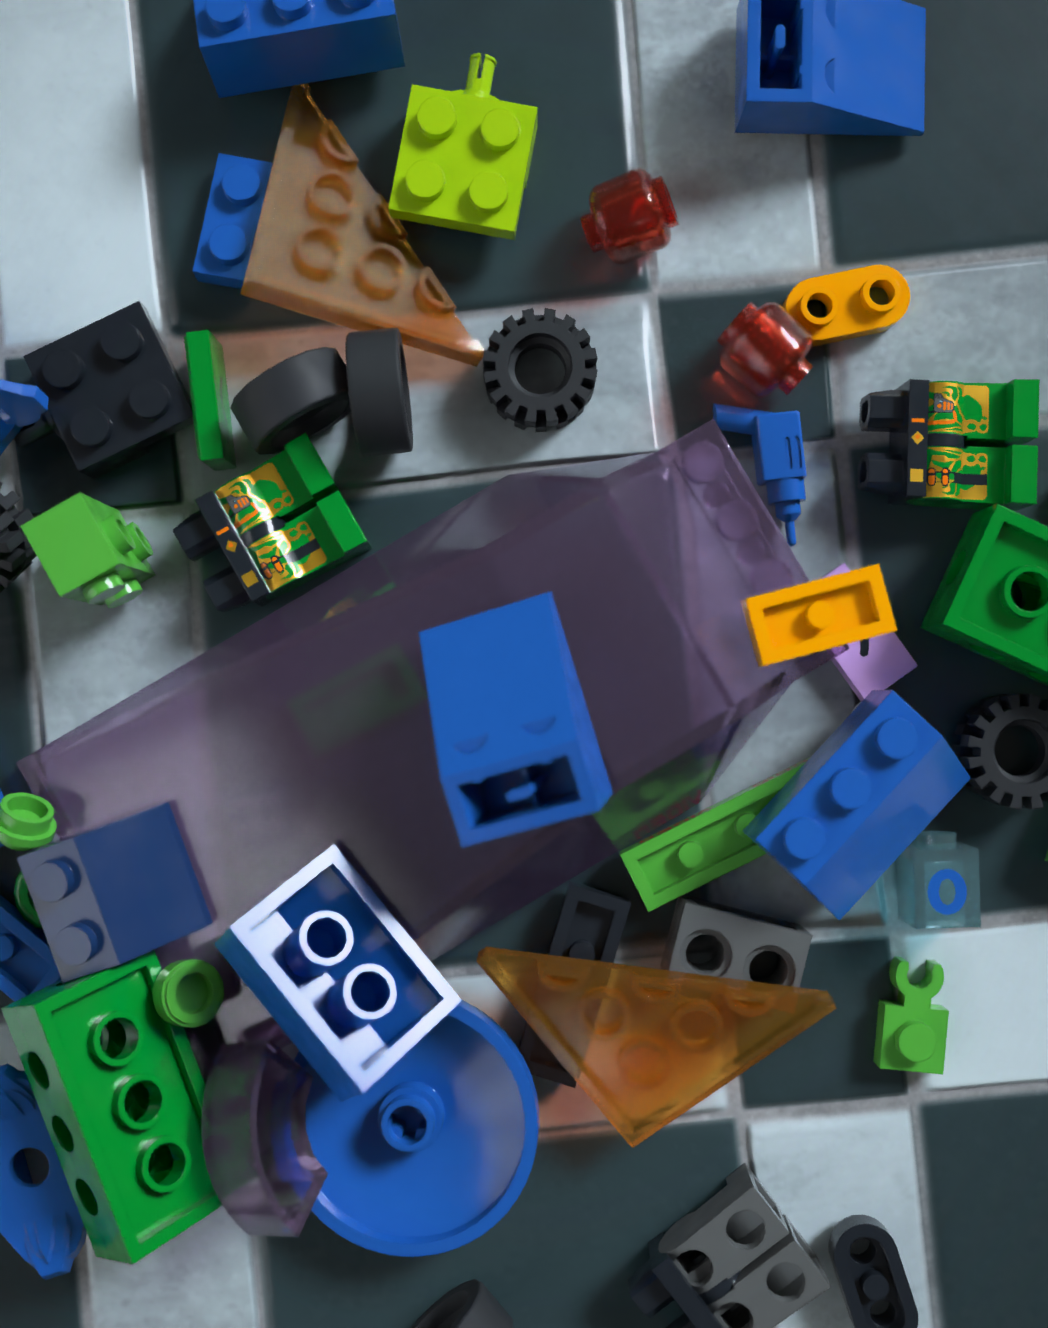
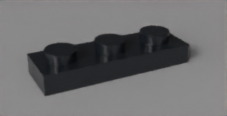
M569 881L518 1046L531 1075L575 1088L630 910V899Z

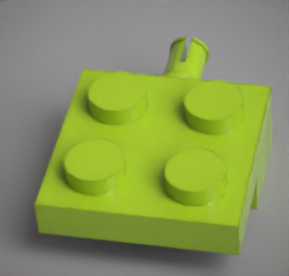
M473 53L469 60L470 65L465 90L446 91L412 84L388 209L391 218L515 240L524 188L527 186L536 138L538 107L501 101L490 95L497 61L492 56L485 54L481 78H479L482 67L481 53Z

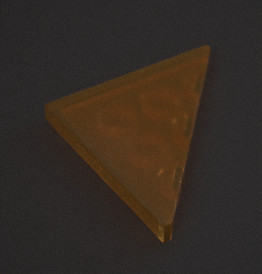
M308 83L292 86L240 295L358 331L398 328L403 345L477 367L483 358V346L478 339L473 340L454 312L457 307L431 268L423 266L407 242L406 237L408 234L399 220L391 218L388 203L381 193L375 194L357 166L358 158L332 119L326 120L309 94L310 86Z
M484 947L478 952L476 960L631 1148L637 1146L837 1009L828 991L494 947Z

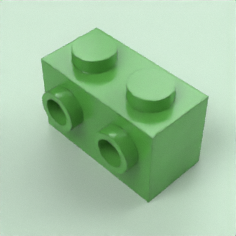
M80 492L20 526L57 593L62 598L101 606L106 603L108 608H115L139 596L143 592L140 584L155 576L153 569L147 561V558L153 555V550L138 525L134 522L127 525L119 510Z

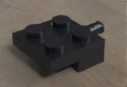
M140 301L23 356L38 388L49 397L48 411L41 414L37 422L23 426L14 440L23 449L27 445L55 432L65 442L78 471L93 479L150 453L148 445L194 424L191 400L146 307Z

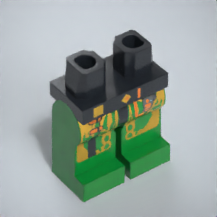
M909 379L896 390L868 393L860 401L859 425L861 431L889 432V453H865L860 456L858 464V489L875 494L888 495V504L890 505L913 504L930 507L983 510L995 504H1000L1008 509L1017 511L1037 504L1038 446L1023 444L1038 438L1040 379H1014L1008 383L929 382V380Z
M306 433L284 445V451L251 471L229 480L213 492L211 490L195 499L200 510L190 515L173 529L174 535L190 560L195 562L220 547L228 558L231 566L203 581L208 595L220 612L224 613L251 602L264 606L277 599L278 596L372 549Z

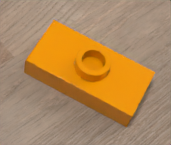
M879 564L740 601L758 667L897 631Z

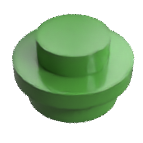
M11 793L3 797L0 802V842L4 846L18 851H27L50 843L54 838L57 828L53 817V806L44 798L30 793Z

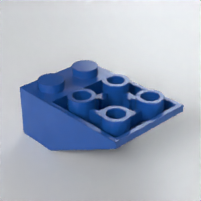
M739 0L736 10L735 133L922 136L924 133L926 8L902 0Z
M551 591L419 632L439 774L462 848L590 814L602 809L612 796L613 791Z

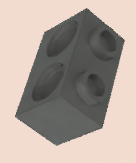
M682 895L677 898L660 967L666 979L674 981L672 988L682 994L700 999H710L711 991L736 997L734 1002L736 1006L753 1013L772 1015L774 1007L793 1012L813 935L800 924ZM704 934L717 938V951L711 960L697 964L686 959V949L693 938ZM763 951L776 952L779 959L778 967L770 977L765 979L750 977L749 966L752 959L758 953Z

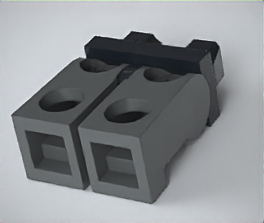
M746 1163L726 1177L727 1185L696 1211L679 1219L666 1233L661 1232L649 1241L650 1259L628 1279L629 1293L645 1316L651 1318L674 1300L684 1311L683 1315L665 1328H773L831 1288L817 1255L785 1214L782 1215L780 1207Z

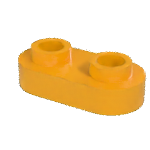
M871 265L809 278L798 283L784 301L781 310L782 325L791 339L805 346H820L881 333L894 326L906 313L910 303V289L903 275L896 269L886 265ZM879 287L887 293L888 303L879 305L873 302L869 294L870 288ZM810 300L821 301L826 306L827 316L823 318L812 316L808 311L807 302Z

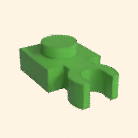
M894 956L890 964L889 975L892 984L898 990L897 1001L879 999L873 1062L880 1069L943 1075L949 1010L942 1005L931 1004V998L937 995L943 986V968L941 964L934 960H926L924 978L918 983H909L907 978L909 962L902 957Z

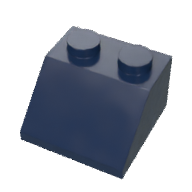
M169 801L59 839L17 857L63 983L120 965L213 923Z

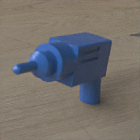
M713 403L715 429L752 436L757 485H766L768 505L775 506L776 517L785 522L787 544L794 546L796 544L794 521L801 515L800 502L806 501L804 478L807 474L800 412L796 410L774 413Z

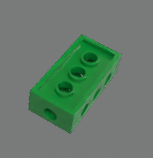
M995 504L973 513L920 628L1048 686V526L1000 504ZM1013 581L1020 587L1022 592L1020 607L1014 603L1011 597Z
M155 950L120 965L64 983L61 979L1 1008L96 1257L131 1265L245 1191L184 1027L174 1026L165 1022L154 1007L153 987L158 975L162 971ZM101 1032L103 1033V1044H102V1047H101V1044H100Z

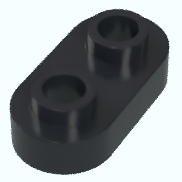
M852 1215L841 1220L830 1234L828 1250L854 1328H917L919 1319L917 1307L897 1246L887 1229L877 1219L867 1215ZM856 1240H869V1246L865 1252L861 1254L850 1252L851 1246ZM879 1300L889 1301V1306L885 1312L881 1314L870 1313L871 1307L875 1302Z

